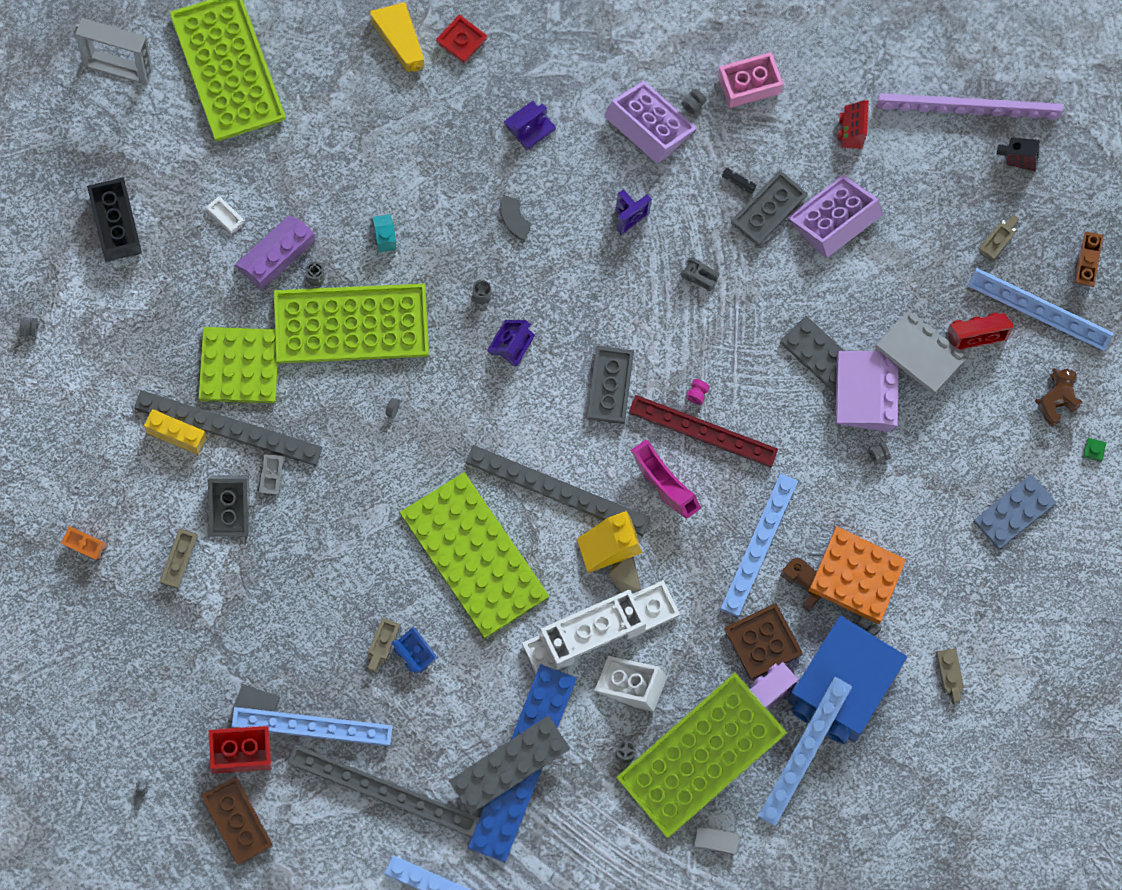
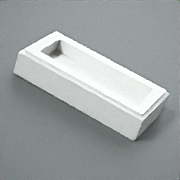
M220 196L205 208L231 235L245 224V220Z

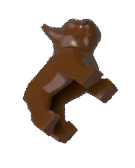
M1053 368V373L1050 374V377L1054 381V388L1041 399H1035V403L1039 405L1045 421L1051 427L1056 425L1059 419L1062 418L1055 411L1057 407L1065 405L1073 413L1082 404V400L1076 398L1073 386L1077 380V374L1073 370L1064 369L1059 371Z

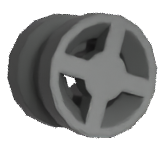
M21 318L20 335L22 337L26 335L37 337L38 319L32 318L27 320L26 318Z
M885 442L879 443L876 447L871 446L868 448L870 457L875 465L880 464L882 460L887 461L891 459Z
M627 740L620 742L615 752L617 760L622 763L631 762L636 752L634 744Z

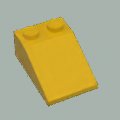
M627 511L605 519L577 538L588 573L643 553Z

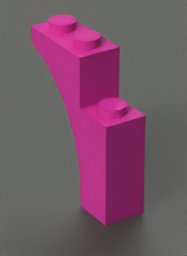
M645 439L631 450L644 479L656 487L664 503L685 519H688L701 509L696 495L673 475L649 441Z

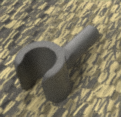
M140 781L136 783L138 794L135 810H139L143 795L148 792L147 782L144 789L139 788Z

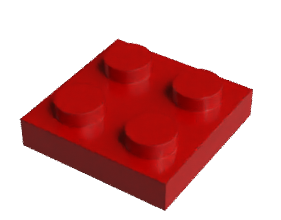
M459 14L438 36L436 43L465 64L488 39V35Z

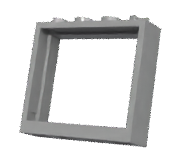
M81 18L80 24L75 26L76 31L74 34L77 38L76 43H78V50L80 51L84 67L147 85L153 67L146 36ZM93 41L133 52L135 62L94 49Z

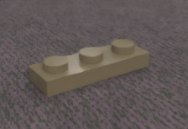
M179 528L160 584L179 590L198 534Z

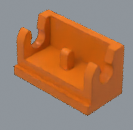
M71 526L68 527L61 544L95 560L102 557V550L108 546L107 543Z

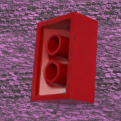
M991 313L983 318L976 316L964 322L962 320L954 321L950 324L947 332L950 343L955 348L963 350L1007 341L1014 326L1005 313Z
M269 726L208 730L210 770L212 774L272 770Z

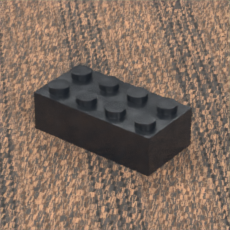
M124 177L88 185L87 189L105 262L142 254Z

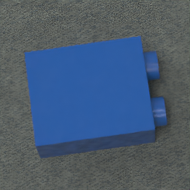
M840 615L792 691L788 700L793 705L791 712L798 719L810 723L834 677H837L851 685L852 688L826 735L840 744H845L848 739L856 743L908 656Z

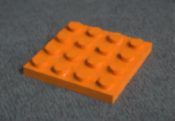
M836 526L809 591L879 625L906 559Z

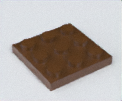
M776 603L724 627V631L750 680L767 673L774 664L780 665L782 662L786 664L803 656L801 648Z

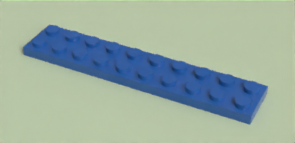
M540 664L511 739L548 715L558 729L577 677ZM542 768L484 806L468 849L506 863Z

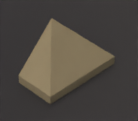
M634 557L613 564L608 576L621 593L629 589L631 593L641 590Z

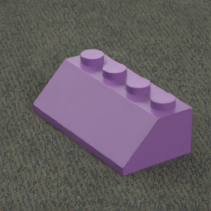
M287 216L235 264V267L262 291L315 242L314 232L301 220Z

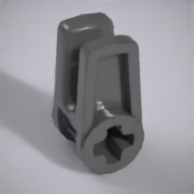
M689 257L686 268L680 273L681 277L711 291L714 283L710 279L716 281L720 273L706 266L698 259Z

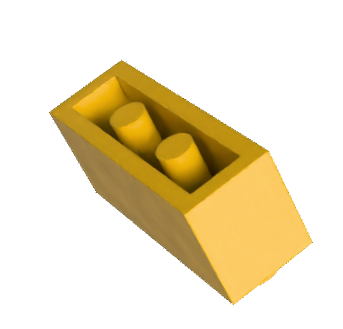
M153 409L144 424L147 434L199 455L207 439L205 431Z

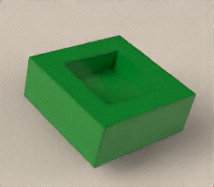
M1088 438L1083 458L1102 462L1107 442Z

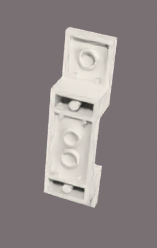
M663 580L633 594L629 589L540 629V635L523 642L522 646L535 673H537L540 664L561 670L574 664L575 657L623 636L627 640L680 617V613Z

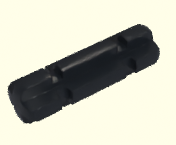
M726 168L722 173L723 178L726 180L730 179L731 183L742 189L745 188V191L752 194L757 186L751 181L749 183L748 179L736 172L734 174L733 170Z

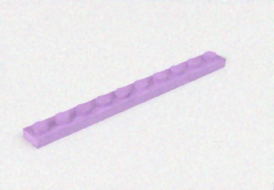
M879 93L877 99V108L884 110L937 111L938 113L955 112L956 114L973 113L974 115L992 114L993 116L1010 115L1011 117L1028 116L1029 118L1046 117L1051 120L1060 118L1063 111V104L885 93Z

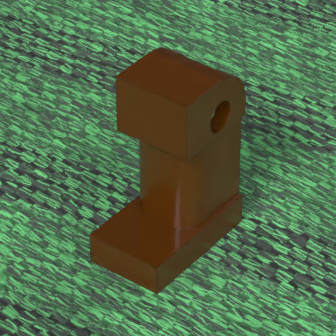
M794 558L784 567L780 576L790 584L793 582L797 583L810 594L803 605V608L809 612L821 598L809 591L817 571L804 560Z

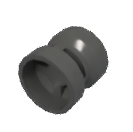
M694 88L689 93V96L681 101V105L688 113L694 115L698 111V107L704 105L707 99L701 91Z
M315 261L307 264L305 268L307 282L313 286L322 284L325 278L322 264Z
M479 280L473 285V299L478 304L488 303L491 299V285L488 281Z
M866 618L861 619L856 624L873 636H876L881 631L878 625H875Z

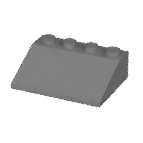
M910 311L903 315L875 345L877 350L932 394H935L954 377L968 359L960 349L955 348L946 338L940 336L931 326L925 324L916 314Z

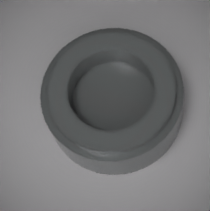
M390 399L386 407V416L391 418L396 416L400 400Z

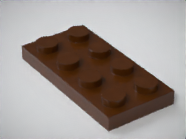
M237 776L201 794L238 866L274 847Z

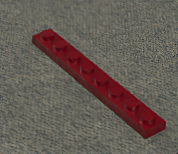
M635 395L629 410V414L770 468H772L778 452V448Z

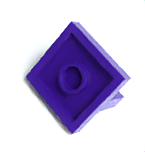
M533 100L504 121V125L526 150H529L556 130V126L547 117V107L543 103L538 106Z
M624 189L618 193L616 203L618 222L616 230L620 235L650 214L652 199L648 194L635 202Z
M504 320L487 352L491 355H500L512 366H518L535 337V334L529 330L531 324L526 320Z

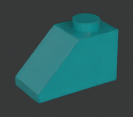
M391 214L372 217L378 252L397 250Z

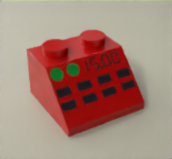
M869 100L844 106L843 113H839L838 123L842 124L841 129L838 130V140L841 141L840 147L863 149L868 129Z

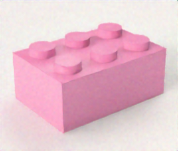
M772 52L719 67L718 79L729 108L775 96L782 92L783 81Z

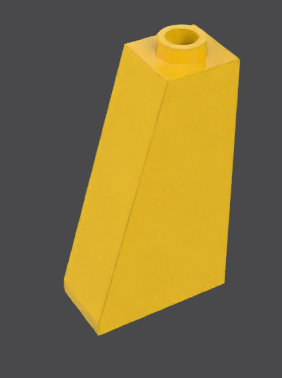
M402 2L370 11L371 23L406 72H415L423 68L424 57L406 3Z

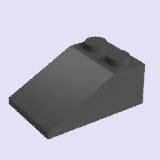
M211 475L208 478L209 537L249 536V475Z

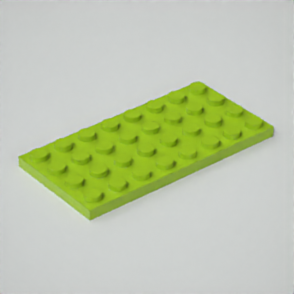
M206 0L169 12L215 142L286 120L243 0Z
M425 283L274 290L276 362L278 364L429 357Z
M465 472L400 511V516L484 639L549 599V594Z
M734 672L616 778L663 834L670 838L781 740L787 732Z

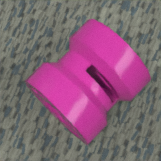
M693 379L691 390L687 392L685 397L694 404L702 405L705 400L704 395L708 393L710 386L702 380Z

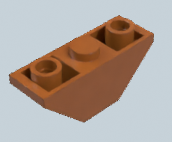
M1088 231L1084 232L1076 263L1075 283L1090 287L1095 286L1104 235Z

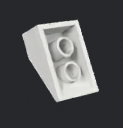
M608 656L594 691L632 707L654 712L667 676L658 666Z

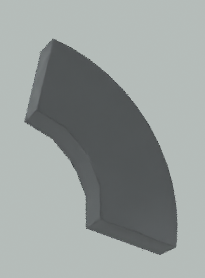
M503 195L501 201L503 221L512 235L525 242L532 223L525 220L522 216L520 200Z

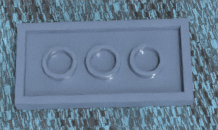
M1030 474L974 519L973 522L993 545L1000 550L1057 502L1036 478Z

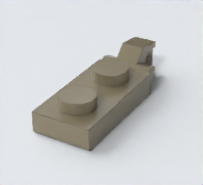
M1013 214L1008 222L1000 221L979 247L978 252L993 262L1015 235L1017 229L1014 227L1018 223L1019 218Z
M385 618L381 619L368 651L367 659L371 660L368 671L376 673L379 664L384 665L385 661H387L393 646L392 642L395 640L400 629L399 623Z
M955 648L937 651L936 656L943 690H945L946 694L951 695L952 704L960 703L962 701L960 692L964 691V684L957 650Z

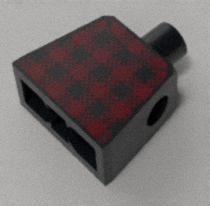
M1012 137L1010 138L1009 145L998 144L996 155L1007 156V165L1036 172L1040 153V140Z

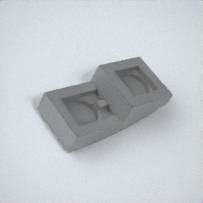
M264 454L260 493L279 495L284 456Z
M698 827L694 847L697 849L713 850L717 853L737 855L740 835Z

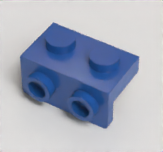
M412 627L400 639L392 642L394 652L406 662L405 666L410 672L422 673L438 659L437 655L415 627Z

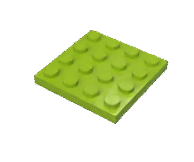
M203 327L199 401L276 404L278 363L276 362L275 329Z

